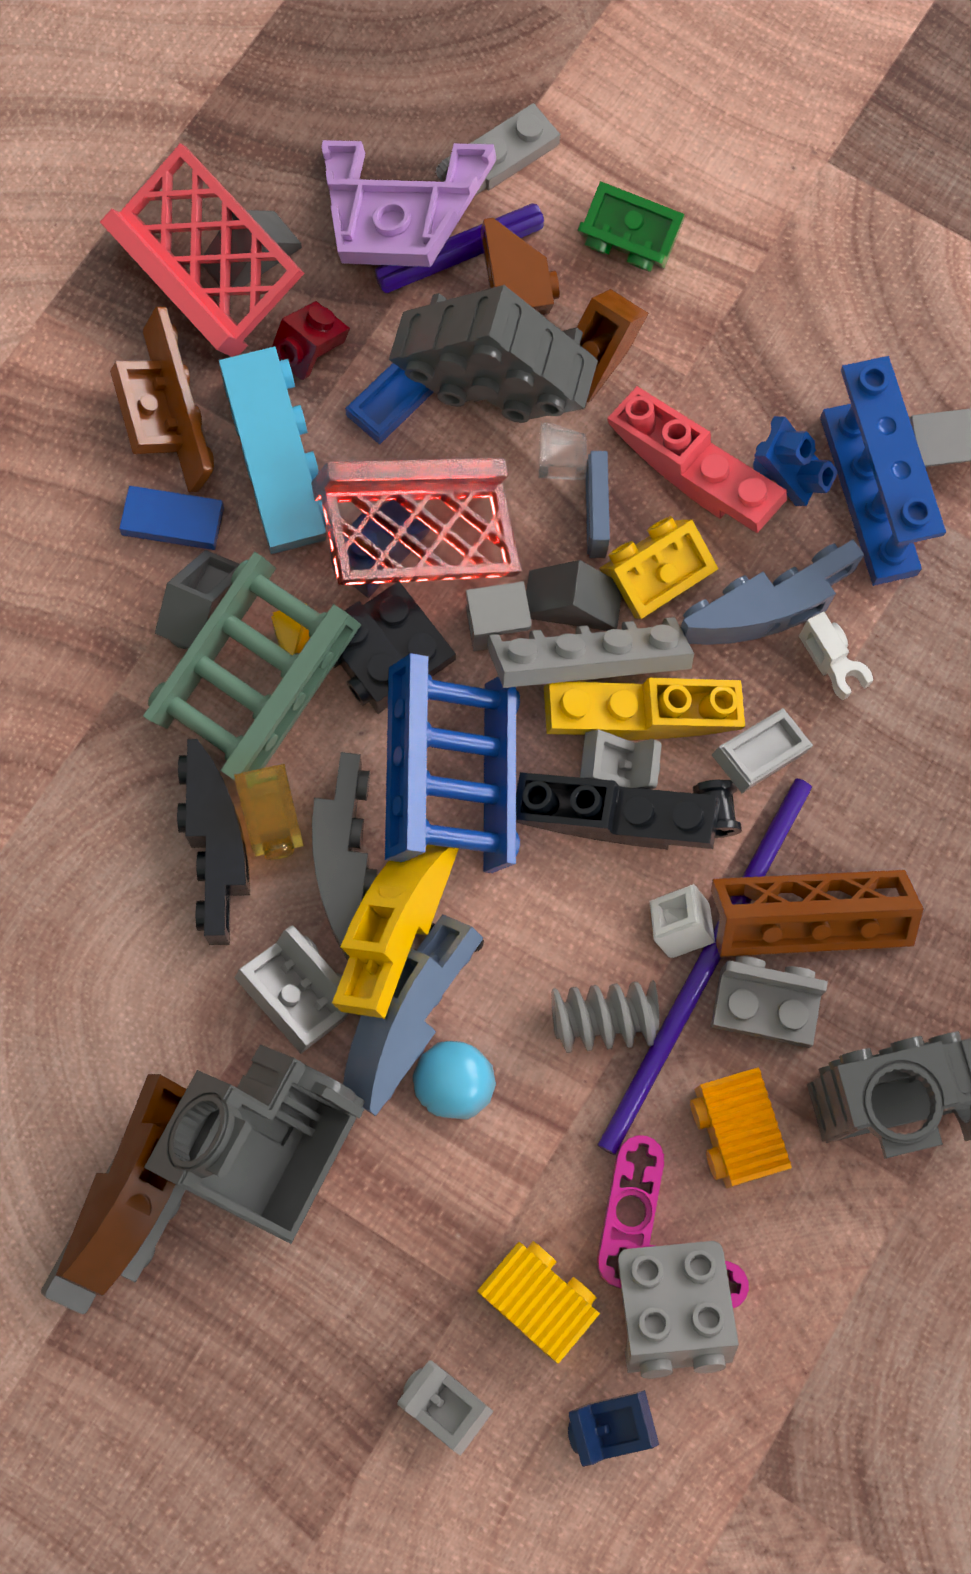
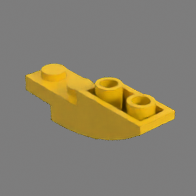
M648 678L643 684L559 682L549 683L544 686L547 734L585 735V732L599 729L626 740H649L701 736L737 731L745 728L741 680Z
M427 845L425 853L405 862L388 861L377 875L362 899L340 946L350 956L332 1004L341 1012L385 1019L415 935H428L457 856L458 848Z

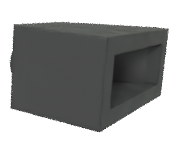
M204 550L167 582L155 634L169 639L173 645L188 650L231 587L232 575L240 564Z

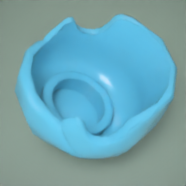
M445 1041L435 1044L419 1057L413 1073L416 1097L429 1112L443 1118L466 1120L474 1117L490 1103L496 1086L493 1065L477 1048L460 1041Z

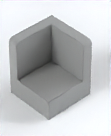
M524 581L466 590V612L473 651L488 649V635L528 631L531 628V617Z

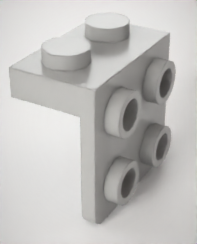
M706 1241L625 1249L619 1254L618 1268L628 1335L625 1348L627 1373L641 1372V1377L647 1379L669 1376L673 1373L674 1368L694 1367V1372L713 1373L725 1369L726 1363L733 1362L739 1343L724 1252L718 1242Z

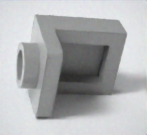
M599 729L585 732L580 778L614 780L619 787L654 789L658 784L662 744L654 739L634 743Z
M431 1360L409 1377L404 1386V1394L397 1403L399 1407L416 1418L460 1456L493 1413L490 1407Z

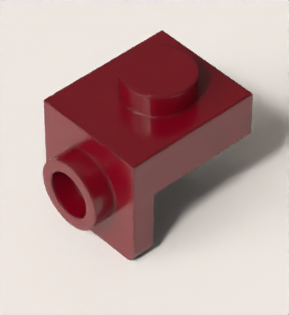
M314 301L282 318L272 347H276L279 361L288 359L292 373L300 380H304L310 376L317 357L345 342L350 327L338 319L331 310Z

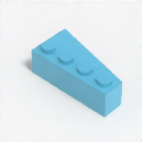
M274 346L219 360L226 396L229 398L237 435L240 436L246 468L250 481L253 484L254 496L270 553L275 554L325 541V527L333 525L326 497L317 499L312 481L319 480L320 474L314 452L304 453L300 435L306 434L308 431L301 405L292 407L287 389L294 388L295 383L288 359L279 361L277 350Z

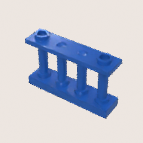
M885 356L843 365L841 374L851 404L823 409L820 420L835 468L837 469L857 538L864 553L863 557L872 585L918 576L922 567L914 542L944 536L946 529L890 358Z
M412 653L389 667L385 860L405 862L425 853L427 845L482 851L483 872L494 873L516 864V856L520 847L519 834L516 832V714L520 706V694L516 687L503 688L499 676L485 683V689L432 680L431 675L428 674V656ZM428 700L484 708V736L431 727V724L427 722ZM432 747L483 755L484 783L431 776L427 770V748ZM435 796L484 803V832L431 825L426 819V797Z

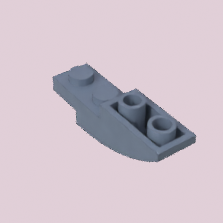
M854 539L839 548L835 543L825 547L812 558L813 564L801 571L793 567L782 573L773 583H771L764 571L750 580L746 575L741 576L723 590L722 593L724 595L710 604L707 599H704L691 606L683 614L684 619L680 628L689 644L701 645L736 643L785 631L806 622L823 611H827L836 595L831 586L852 574L864 553Z
M442 914L418 949H410L385 1019L361 1015L351 1043L343 1085L354 1091L356 1096L365 1100L362 1108L374 1116L379 1113L384 1104L392 1097L396 1087L414 1062L422 1055L426 1045L436 1033L425 1022V1019L432 1009L439 1004L445 991L460 970L470 961L473 952L483 940V937L472 926Z

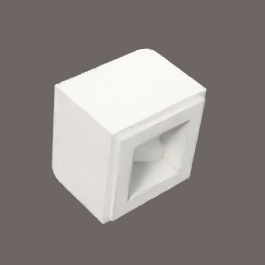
M694 884L649 901L654 941L668 957L675 958L715 943L709 902Z

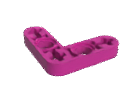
M636 1135L627 1139L619 1147L615 1159L597 1255V1270L600 1277L606 1284L621 1289L620 1279L614 1277V1268L607 1266L608 1256H616L619 1248L632 1249L654 1246L650 1245L664 1168V1153L661 1146L648 1136ZM638 1145L646 1147V1156L654 1159V1165L645 1167L640 1179V1184H651L649 1194L637 1187L620 1188L621 1177L629 1182L633 1178L634 1164L626 1161V1154L634 1153ZM623 1197H636L644 1205V1219L635 1227H628L617 1218L616 1206ZM725 1261L726 1270L729 1272V1281L737 1284L736 1293H730L732 1306L736 1308L747 1297L749 1281L745 1272L738 1265Z

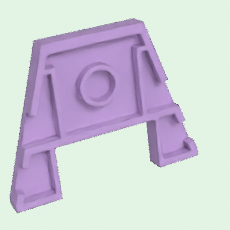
M323 140L322 152L326 164L325 172L331 197L333 225L341 263L431 267L495 164L496 153L494 144L454 143L446 181L435 182L360 179L365 158L362 141Z

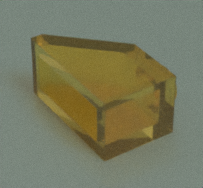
M285 764L234 774L250 844L255 857L264 855L267 860L281 859L294 854V848L304 846Z

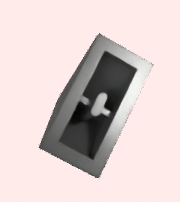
M246 210L288 256L302 248L301 242L275 211ZM232 212V220H239ZM232 229L231 254L251 253L252 233L249 229ZM219 230L204 255L221 254V230ZM262 244V252H269ZM261 261V275L279 262ZM251 262L231 263L230 287H243L250 283ZM220 263L202 264L220 286Z
M581 560L529 570L526 595L532 620L572 626L587 625L591 629L604 631L617 629L622 594L613 578Z

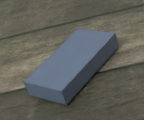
M591 451L588 454L585 470L587 555H589V558H606L610 541L608 451Z

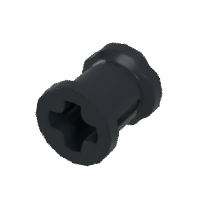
M709 780L693 786V793L717 795L720 800L715 838L734 836L742 832L741 823L736 821L733 794L737 792V787L731 780Z

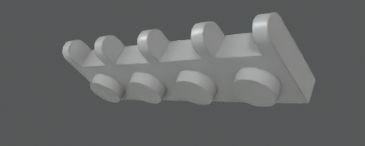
M675 617L664 618L662 625L648 628H637L634 621L622 623V630L611 629L606 632L591 633L586 625L577 626L576 634H563L555 637H544L541 630L530 631L529 639L517 638L512 641L502 642L499 634H491L487 637L488 651L503 688L692 669L694 652Z

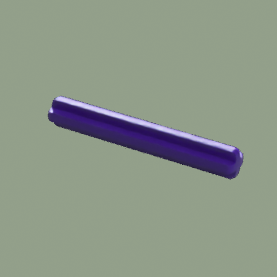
M534 203L495 218V220L520 238L539 231L544 227L543 214L539 206ZM482 224L449 237L431 267L378 266L375 269V277L379 287L384 293H389L483 254L484 250L480 232Z

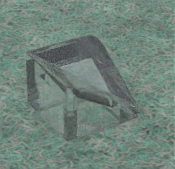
M541 422L538 478L585 480L587 471L586 434L552 423Z

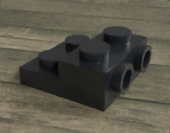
M398 581L364 605L358 601L344 610L357 620L361 626L333 668L341 665L351 678L347 681V685L357 701L362 706L369 702L377 714L388 708V675L391 665L410 653L428 656V674L432 677L456 660V653L400 581Z

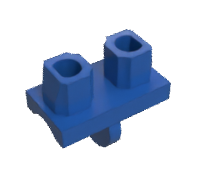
M774 416L770 423L771 432L769 437L756 447L753 468L768 479L775 480L779 486L786 489L788 498L795 506H807L813 493L829 492L837 476V469L830 460H819L814 454L816 451L815 440L808 431H796L786 417Z

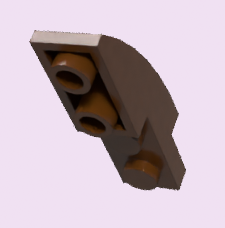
M161 1074L147 1075L109 1173H96L55 1276L96 1295L103 1296L136 1255L154 1227L176 1185L144 1167L182 1099L186 1088Z

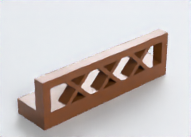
M905 870L713 879L711 892L720 915L716 937V946L720 957L912 947L915 945L924 910ZM896 888L899 896L886 897L874 890ZM842 891L852 896V898L837 899L827 894V892ZM781 893H793L804 900L789 902L778 895ZM744 895L755 902L753 904L732 905L729 896Z

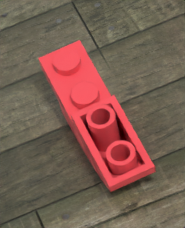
M638 386L607 418L608 424L642 459L689 498L719 519L726 513L755 533H758L787 501L786 489L711 443L710 431Z

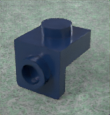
M645 1390L588 1403L569 1412V1442L573 1451L579 1454L583 1467L594 1465L604 1459L652 1449L659 1445Z

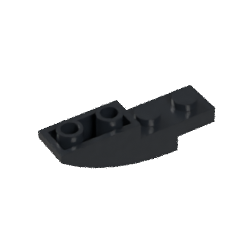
M187 739V755H179L178 779L180 785H186V803H178L177 827L179 833H185L191 848H206V851L197 852L196 859L197 880L205 881V900L196 902L197 931H204V936L209 945H230L231 896L250 895V873L246 844L239 817L225 782L212 758L198 739Z
M520 772L516 792V823L566 835L639 847L668 850L669 845L713 849L720 800L717 795L619 787L614 780Z

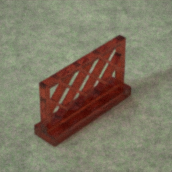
M505 458L326 462L311 482L314 500L322 501L338 585L513 577L521 572V567L502 482L508 477ZM472 498H490L493 518L489 523L467 506ZM429 499H440L454 511L446 525L424 508ZM395 500L411 513L402 526H399L379 509L384 501ZM370 501H377V502L375 503V505H373ZM337 502H351L366 514L357 528H354L340 516ZM459 516L481 533L472 546L450 529ZM415 518H418L438 535L429 548L425 547L406 531ZM370 519L394 536L384 550L361 533ZM344 535H345L347 538H349V539L346 541V543H345ZM486 537L501 549L504 563H492L477 551ZM442 539L464 556L459 565H448L433 553ZM398 540L421 558L415 567L404 568L388 555ZM353 542L376 560L370 569H350L347 549ZM425 562H426L428 565H430V566L423 567V565L425 564ZM380 564L385 567L384 569H377Z

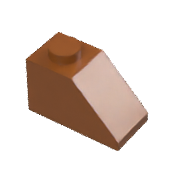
M494 218L484 219L480 232L489 287L494 288L505 285L541 315L549 314L554 305V299H559L560 290L556 271H549L547 257Z
M612 289L591 298L576 327L583 332L580 346L598 360L587 398L588 403L592 401L626 356L649 314Z

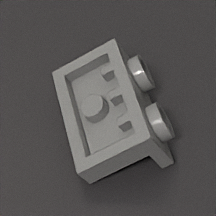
M737 956L735 962L727 961L720 970L711 1028L806 1048L813 1046L820 1000L827 990L828 981L816 979L814 971L802 967L788 966L785 967V972L765 968V961L748 956Z

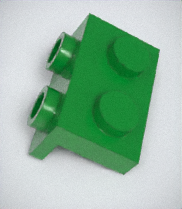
M600 181L584 223L580 222L577 231L586 238L584 246L605 255H609L613 248L628 254L627 263L651 272L654 265L665 269L684 222L685 214Z

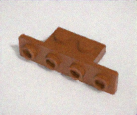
M155 307L143 328V335L151 361H115L110 373L133 454L177 452L188 492H199L213 472L214 456L210 447L206 446L201 429V411L197 405H194L189 388V370L182 363L178 350L176 326L171 324L166 307Z

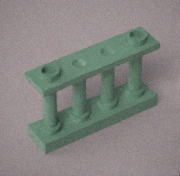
M255 551L249 560L243 561L236 568L231 578V587L168 680L162 682L153 690L148 700L149 708L143 715L149 721L168 729L174 719L184 724L225 753V760L227 761L220 771L236 782L248 787H252L361 626L350 614L335 604L332 605L328 612L319 614L270 581L269 579L276 570V567ZM257 596L309 630L310 639L300 654L295 653L291 655L241 621ZM229 637L281 671V678L283 679L272 695H262L214 662ZM202 678L253 712V719L255 720L244 736H234L186 702Z

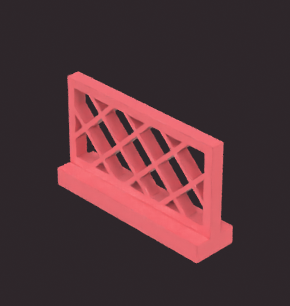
M181 143L120 212L111 208L100 221L215 349L231 357L240 355L247 348L248 345L244 339L305 274L191 151ZM186 162L192 168V189L173 190V175ZM203 181L209 187L208 189H203ZM219 197L222 201V220L202 222V198ZM192 199L191 223L172 224L173 200ZM162 200L161 224L146 225L138 217V214L150 201ZM232 212L239 220H232ZM232 229H249L252 233L251 253L231 254ZM221 230V254L201 255L202 231ZM172 232H191L190 256L173 255L171 252ZM154 233H161V240ZM262 244L269 252H262ZM261 261H278L287 270L274 285L261 286ZM251 262L250 286L230 287L231 263ZM220 263V288H204L200 284L201 264ZM190 264V272L185 268L184 265ZM260 294H265L260 300ZM250 295V312L237 324L230 316V296ZM212 296H220V302L218 303Z

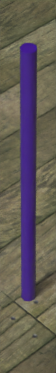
M798 778L793 781L742 877H762L766 875L812 790V786L809 783ZM744 895L731 896L730 898L732 905L750 904L752 899ZM719 920L714 928L715 943L703 948L658 1031L653 1046H650L597 1144L601 1149L612 1155H616L721 959L716 946Z

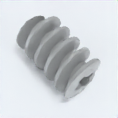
M654 980L650 982L646 996L638 982L630 983L626 997L617 983L609 986L606 999H604L597 985L589 987L586 1001H584L577 987L569 989L566 1002H563L556 988H553L551 991L554 1033L556 1039L561 1040L566 1053H572L576 1037L581 1038L586 1051H592L595 1037L600 1035L607 1050L613 1048L616 1034H621L627 1048H632L636 1032H642L647 1046H653L656 1031L659 1030V1003Z

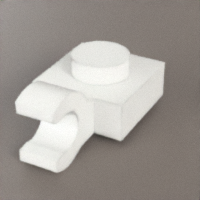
M824 611L807 620L799 634V638L822 675L828 674L835 694L842 700L848 698L852 691L845 681L847 676L856 677L864 689L869 687L873 681L872 673L865 664L851 661L846 657L849 653L847 649L848 641L842 628L835 622L831 623Z

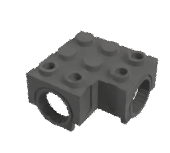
M505 285L448 300L440 293L434 294L430 305L404 311L389 356V360L404 370L405 375L409 379L422 383L437 394L441 402L450 406L460 407L468 401L475 402L486 399L495 407L502 409V415L505 418L518 423H525L529 419L545 416H560L565 412L585 409L598 362L593 355L580 346L583 334L581 330L573 328L561 331Z
M959 1031L932 1037L926 1043H924L922 1036L912 1037L891 1043V1047L879 1050V1054L872 1055L871 1048L840 1055V1059L828 1063L829 1066L818 1069L820 1076L814 1079L813 1082L808 1083L807 1087L822 1141L830 1143L872 1133L879 1139L884 1159L943 1145L938 1125L942 1115L950 1113L955 1114L960 1124L964 1141H970L971 1038L962 1040ZM927 1119L922 1128L911 1134L904 1135L888 1130V1128Z
M260 1044L251 1060L253 1061L246 1076L243 1075L237 1088L199 1070L196 1071L144 1168L292 1244L356 1118L360 1119L364 1111L362 1107L365 1100L356 1096L354 1091L331 1077L291 1056Z

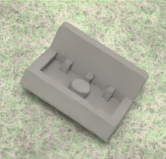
M293 925L282 932L277 943L241 967L234 977L300 1054L341 1024L349 1014L341 1012L332 1004L342 975L332 970L319 955L314 942L308 937L302 936Z

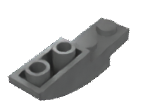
M345 752L340 754L334 800L314 798L312 818V846L316 879L325 914L339 947L362 899L377 877V869H369L368 853L351 851L352 848H361L364 819L356 818L358 800L367 801L370 771L362 770L361 754ZM340 947L346 960L348 961L350 956Z

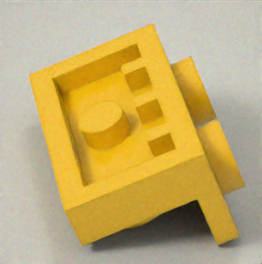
M672 516L656 522L647 529L650 536L636 545L633 541H629L615 548L608 554L611 561L599 568L602 573L613 578L634 618H644L719 569L692 519L674 520Z

